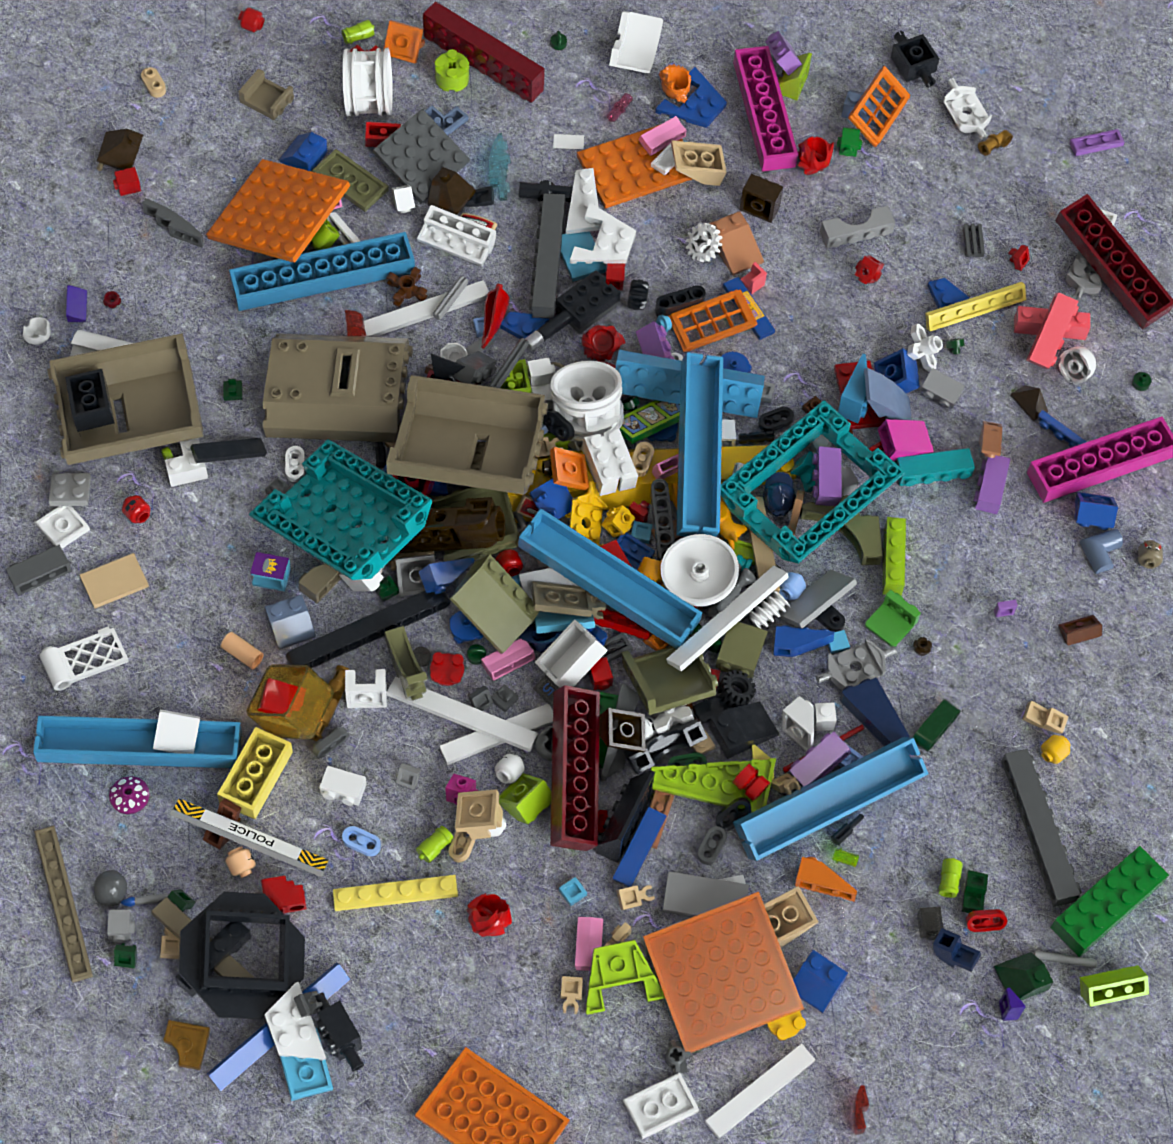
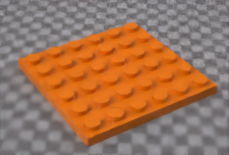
M262 159L206 235L208 239L295 263L346 193L350 184L347 180Z
M759 892L643 936L685 1052L692 1053L804 1009Z

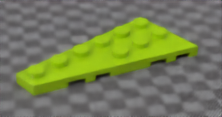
M769 758L768 760L754 759L741 762H714L701 765L651 767V770L655 772L653 790L726 807L736 798L743 797L750 801L752 813L767 805L776 758ZM748 764H751L758 771V776L763 775L770 782L767 789L754 802L745 795L744 789L740 790L732 783ZM744 805L738 806L739 809H743L745 807Z

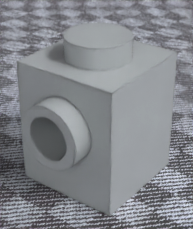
M109 910L107 934L110 941L115 943L131 941V933H135V921H132L131 911Z

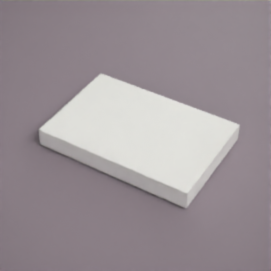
M677 1073L623 1099V1103L642 1139L699 1112V1108L681 1073Z

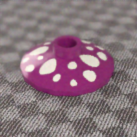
M133 776L123 777L116 781L109 793L111 805L115 810L123 814L139 812L147 805L150 797L147 784L140 778ZM128 790L132 791V793L129 795L125 794V792Z

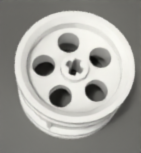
M353 48L352 52L349 49H344L343 94L347 116H351L352 113H355L356 116L378 113L381 116L383 112H386L387 115L392 114L393 86L389 48H385L384 51H381L380 48H377L376 51H357L356 48Z
M580 361L562 367L553 375L550 383L551 396L554 401L553 411L559 412L574 427L575 433L572 440L583 441L584 437L600 434L602 437L604 432L621 428L624 422L623 403L620 400L622 395V378L614 367L598 361Z

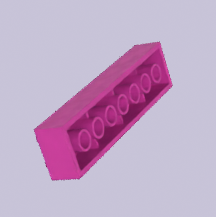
M769 46L736 49L733 64L761 170L763 172L795 168L798 152Z
M1163 416L1031 461L1027 475L1041 500L1045 503L1173 458V433Z

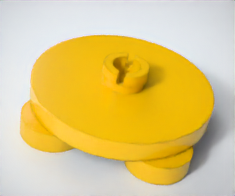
M800 1011L767 1023L770 1032L779 1040H786L795 1036L806 1026V1021Z

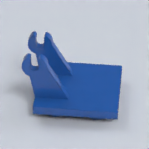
M553 478L529 492L538 511L543 509L557 519L571 512L573 497L566 486L554 484Z

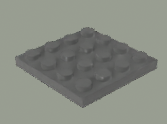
M423 109L372 151L402 185L411 186L412 194L420 204L429 197L432 180L443 167L458 172L470 162L466 154Z

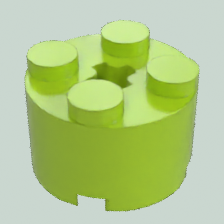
M452 49L441 54L436 59L435 80L438 87L444 91L455 90L457 92L463 90L468 85L469 61L464 55Z

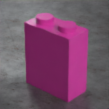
M886 419L877 429L884 453L892 461H897L899 457L934 453L924 421Z

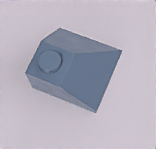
M852 89L848 91L841 117L849 119V114L864 94L863 92ZM874 96L879 103L883 99L881 97ZM868 98L865 105L873 113L877 106ZM863 109L858 113L860 118L867 123L870 116ZM872 120L869 125L874 126L875 122Z

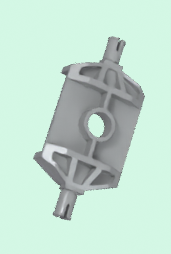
M1078 251L1066 277L1068 285L1076 289L1073 299L1077 297V301L1081 299L1084 293L1091 295L1099 293L1104 283L1080 251ZM1084 270H1090L1093 274H1087Z
M866 639L865 643L833 656L831 653L828 654L827 671L815 676L816 681L819 684L829 680L839 689L843 690L851 685L853 687L859 685L861 681L870 678V680L876 677L879 678L884 676L886 672V657L897 654L894 646L881 650L872 641ZM856 664L860 667V670L853 671L850 666Z

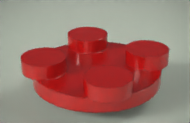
M434 653L433 661L430 665L431 680L443 686L460 683L464 675L463 656L461 654Z

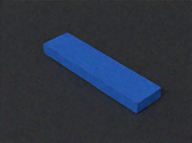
M648 807L612 878L614 881L624 886L632 887L667 815Z

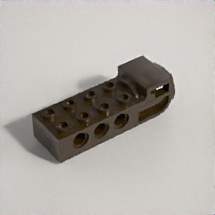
M492 497L468 498L464 507L430 509L425 527L398 553L491 547L497 542L503 541L505 537L506 520L500 506L495 505Z

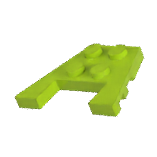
M635 940L593 948L585 1010L586 1015L605 1011L601 989L643 981L647 1002L665 999L658 980L651 971Z

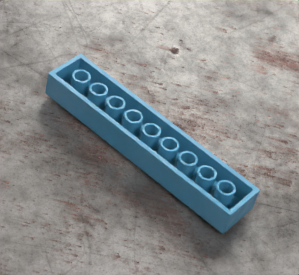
M402 232L304 253L299 256L295 263L276 259L230 269L229 273L238 310L242 311L385 280L390 272L397 276L408 275L415 267V260L407 234Z

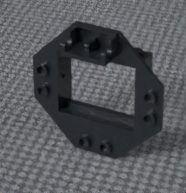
M224 891L180 931L178 974L219 1018L262 1019L266 1012L296 982L300 983L304 979L305 937L290 922V915H284L266 894ZM210 921L280 924L278 979L208 976Z

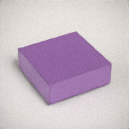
M1016 600L997 602L994 609L995 617L1014 615L1018 606Z

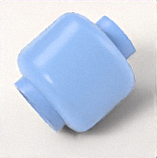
M788 572L789 578L780 585L779 593L787 601L796 600L804 592L806 584L802 575Z

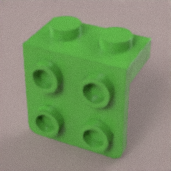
M890 590L885 595L883 604L866 621L865 627L891 647H896L918 623L921 612H919L916 606L906 602L900 594Z

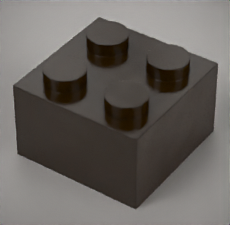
M751 174L743 187L739 210L772 223L780 208L783 186Z

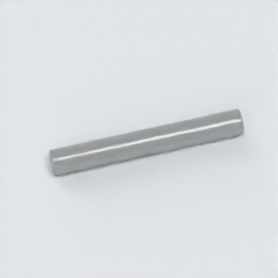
M1038 950L1034 951V955L1042 960L1096 968L1097 960Z

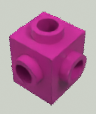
M453 774L445 787L446 801L457 805L458 793L478 791L476 789V780Z

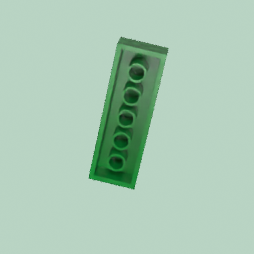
M1139 846L1058 916L1050 928L1078 957H1081L1165 882L1169 874Z

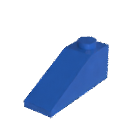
M474 558L428 564L419 571L426 593L435 592V594L444 592L446 587L474 562Z

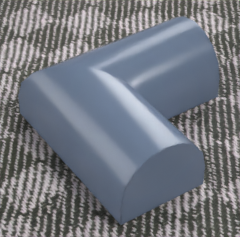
M433 105L425 110L447 135L451 134L469 119L468 115L457 106L445 115L439 112Z
M1118 529L1080 540L1079 543L1095 574L1113 569L1114 564L1107 552L1119 549L1123 545L1122 535Z

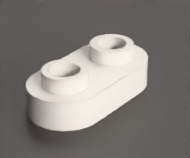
M299 446L288 448L285 454L286 478L291 482H298L305 475V469L302 465L305 461L304 450Z

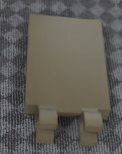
M532 582L531 591L534 611L585 617L593 615L596 619H603V612L598 611H605V603L596 600L598 599L583 588Z

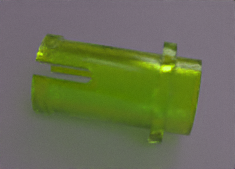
M840 847V849L835 848L832 860H835V863L841 862L856 867L859 855L843 851Z

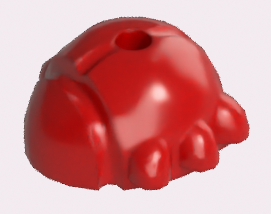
M598 810L599 833L605 831L603 826L607 817H609L607 810Z

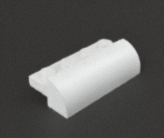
M430 206L423 220L424 225L417 237V241L476 265L483 266L488 254L492 252L496 239V230L435 206Z
M78 330L71 342L73 347L70 356L133 343Z

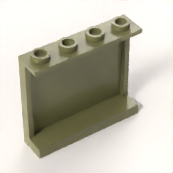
M470 487L465 490H456L447 496H438L432 500L431 506L433 509L464 507L468 498L492 497L495 505L500 506L506 520L503 541H499L488 548L446 550L443 556L445 562L474 558V561L489 554L495 555L503 550L518 547L519 532L508 492Z
M672 646L635 658L632 657L629 650L621 652L623 668L649 716L716 695L718 681L716 676L711 674L709 664L704 662L703 654L698 656L684 670L680 671L667 663V658L677 650Z

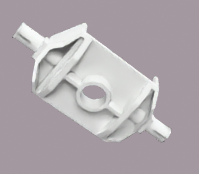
M954 78L948 80L952 90L944 97L943 103L957 127L964 133L975 132L979 134L981 140L983 138L986 139L988 135L984 128L991 121L992 115L988 116L975 94L976 88L958 86ZM962 111H968V112H970V114L967 115L966 113H963Z

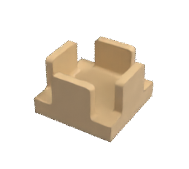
M498 790L458 793L455 830L457 832H468L471 839L491 838L489 830L502 827L503 809L499 804Z

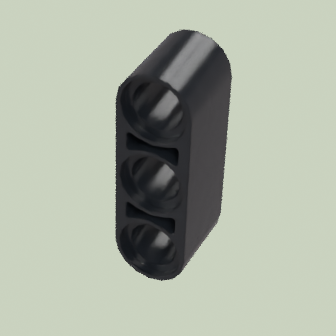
M696 285L659 296L656 300L655 314L657 317L660 315L669 316L671 313L705 301L706 291L702 286Z

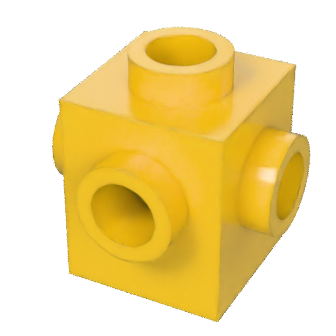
M624 505L616 508L612 507L606 513L607 517L601 525L614 538L628 532L632 528L631 524L635 517Z

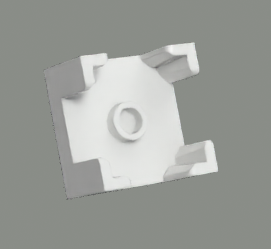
M385 669L375 670V684H355V670H345L347 708L387 707Z

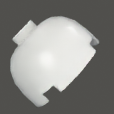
M1073 347L1060 355L1061 363H1059V369L1067 381L1071 379L1073 382H1076L1074 384H1080L1087 381L1094 374L1096 359L1087 348Z

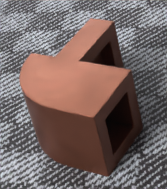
M224 798L219 804L217 814L240 823L241 807ZM208 830L205 831L203 837L205 842L219 850L229 841V839Z

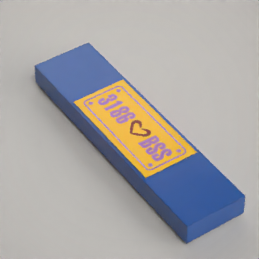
M739 277L723 283L726 293L741 289L757 321V326L751 329L759 340L775 333V328ZM732 299V301H733V303L735 304V306L737 307V309H739L738 306H737V304H736V302H735V300Z

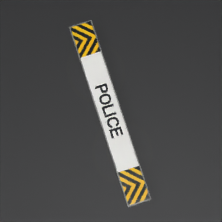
M179 797L170 815L320 877H323L330 861L327 858Z

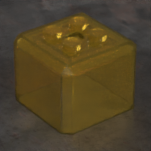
M272 664L266 668L246 712L266 732L277 737L312 739L333 698L334 691L308 665ZM268 678L299 686L288 710L283 714L257 711L262 690Z

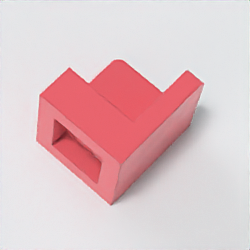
M754 262L751 272L742 277L741 281L752 295L765 285L767 273Z

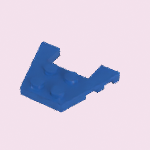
M694 67L689 72V75H691L690 84L697 89L680 107L664 99L656 107L655 113L670 115L669 118L677 116V118L686 120L687 123L707 128L724 110L727 102L700 71Z

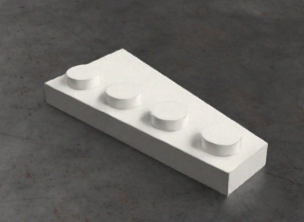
M593 168L576 170L566 234L597 231L601 228V224L585 220L589 203L599 208Z

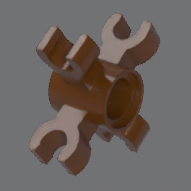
M414 267L410 275H404L401 278L392 272L386 277L388 279L387 284L391 287L399 288V291L393 296L395 300L393 305L400 307L404 299H410L413 296L420 301L426 300L428 297L426 295L427 290L423 287L415 286V283L421 278L419 274L421 269Z

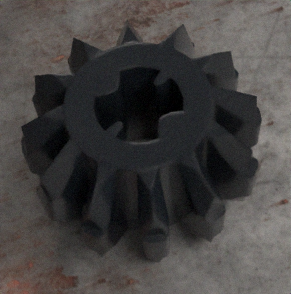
M633 279L631 281L627 302L628 308L643 310L646 307L649 289L647 281Z

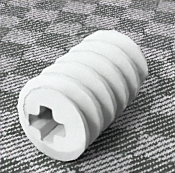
M774 590L772 592L773 597L769 595L766 597L767 602L761 601V607H754L755 612H749V620L755 627L762 629L761 625L769 627L767 620L774 622L773 615L780 617L779 610L786 612L784 606L790 607L784 597Z

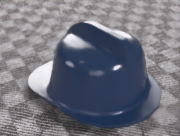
M531 624L519 638L531 642L538 652L544 653L563 631L537 633L535 624Z

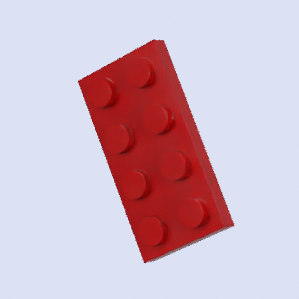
M869 360L867 361V368L872 369L871 361ZM858 362L834 365L840 396ZM868 404L865 418L861 417L859 423L846 420L851 423L850 429L855 430L880 427L885 421V417L879 418L870 404Z

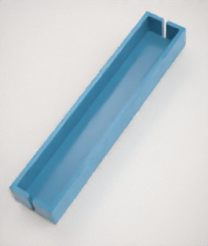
M689 352L686 353L681 361L676 536L686 537L695 534H706L716 537L720 533L723 357L707 355L701 366H698L703 359V354Z
M543 509L539 510L532 519L531 525H528L519 536V548L675 649H678L686 642L689 634L691 635L701 620L703 612Z
M38 716L37 736H35L33 753L37 762L232 768L240 755L239 748H241L242 729L240 722L200 721L194 754H180L153 749L158 719Z
M902 737L802 787L800 790L792 792L791 795H786L734 821L733 824L739 838L745 840L741 843L748 859L758 861L928 775L929 773L923 759L920 757H910V755H920L914 738Z

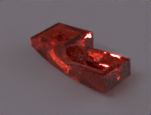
M865 1085L859 1087L854 1100L853 1125L855 1135L864 1134L866 1130L863 1112H866L870 1105Z

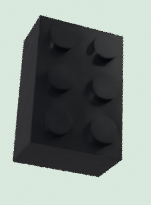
M102 369L65 377L72 418L77 432L115 424L107 382Z

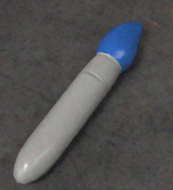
M169 894L148 895L136 898L129 897L122 900L121 904L124 906L160 903Z

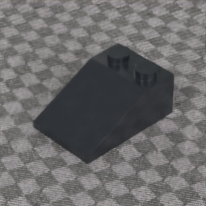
M761 702L722 711L710 717L708 726L727 759L750 749L752 745L757 746L779 735L778 730Z

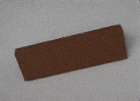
M1094 615L1058 625L1068 646L1102 636V624Z

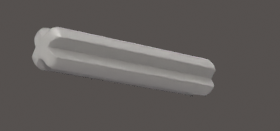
M463 276L458 278L433 312L435 318L441 320L467 286V278Z

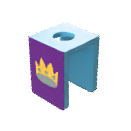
M256 552L250 574L254 576L252 585L285 592L291 571L289 558Z

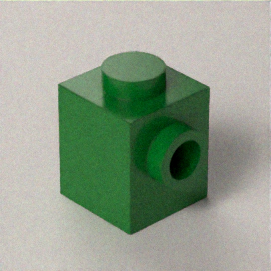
M843 127L841 137L837 139V147H840L839 155L856 157L857 150H861L862 140H859V129Z

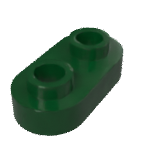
M697 752L677 755L669 760L667 766H673L674 764L687 766L693 764L694 761H698L700 765L707 764V759L703 754Z

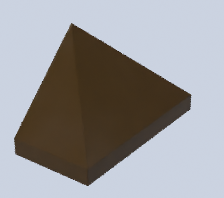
M1024 385L1011 393L1010 396L1033 422L1038 419L1039 413L1042 410L1048 413L1040 388Z

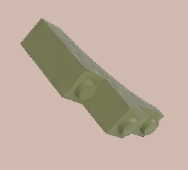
M849 495L843 496L840 500V503ZM814 502L803 503L800 518L819 521L836 506L815 505ZM858 513L838 531L852 543L859 555L861 565H880L883 555L879 516H860V513Z
M404 626L385 631L386 644L396 675L400 678L406 699L411 698L414 701L423 698L422 694L426 693L424 683L428 678L426 672L420 668L415 658Z

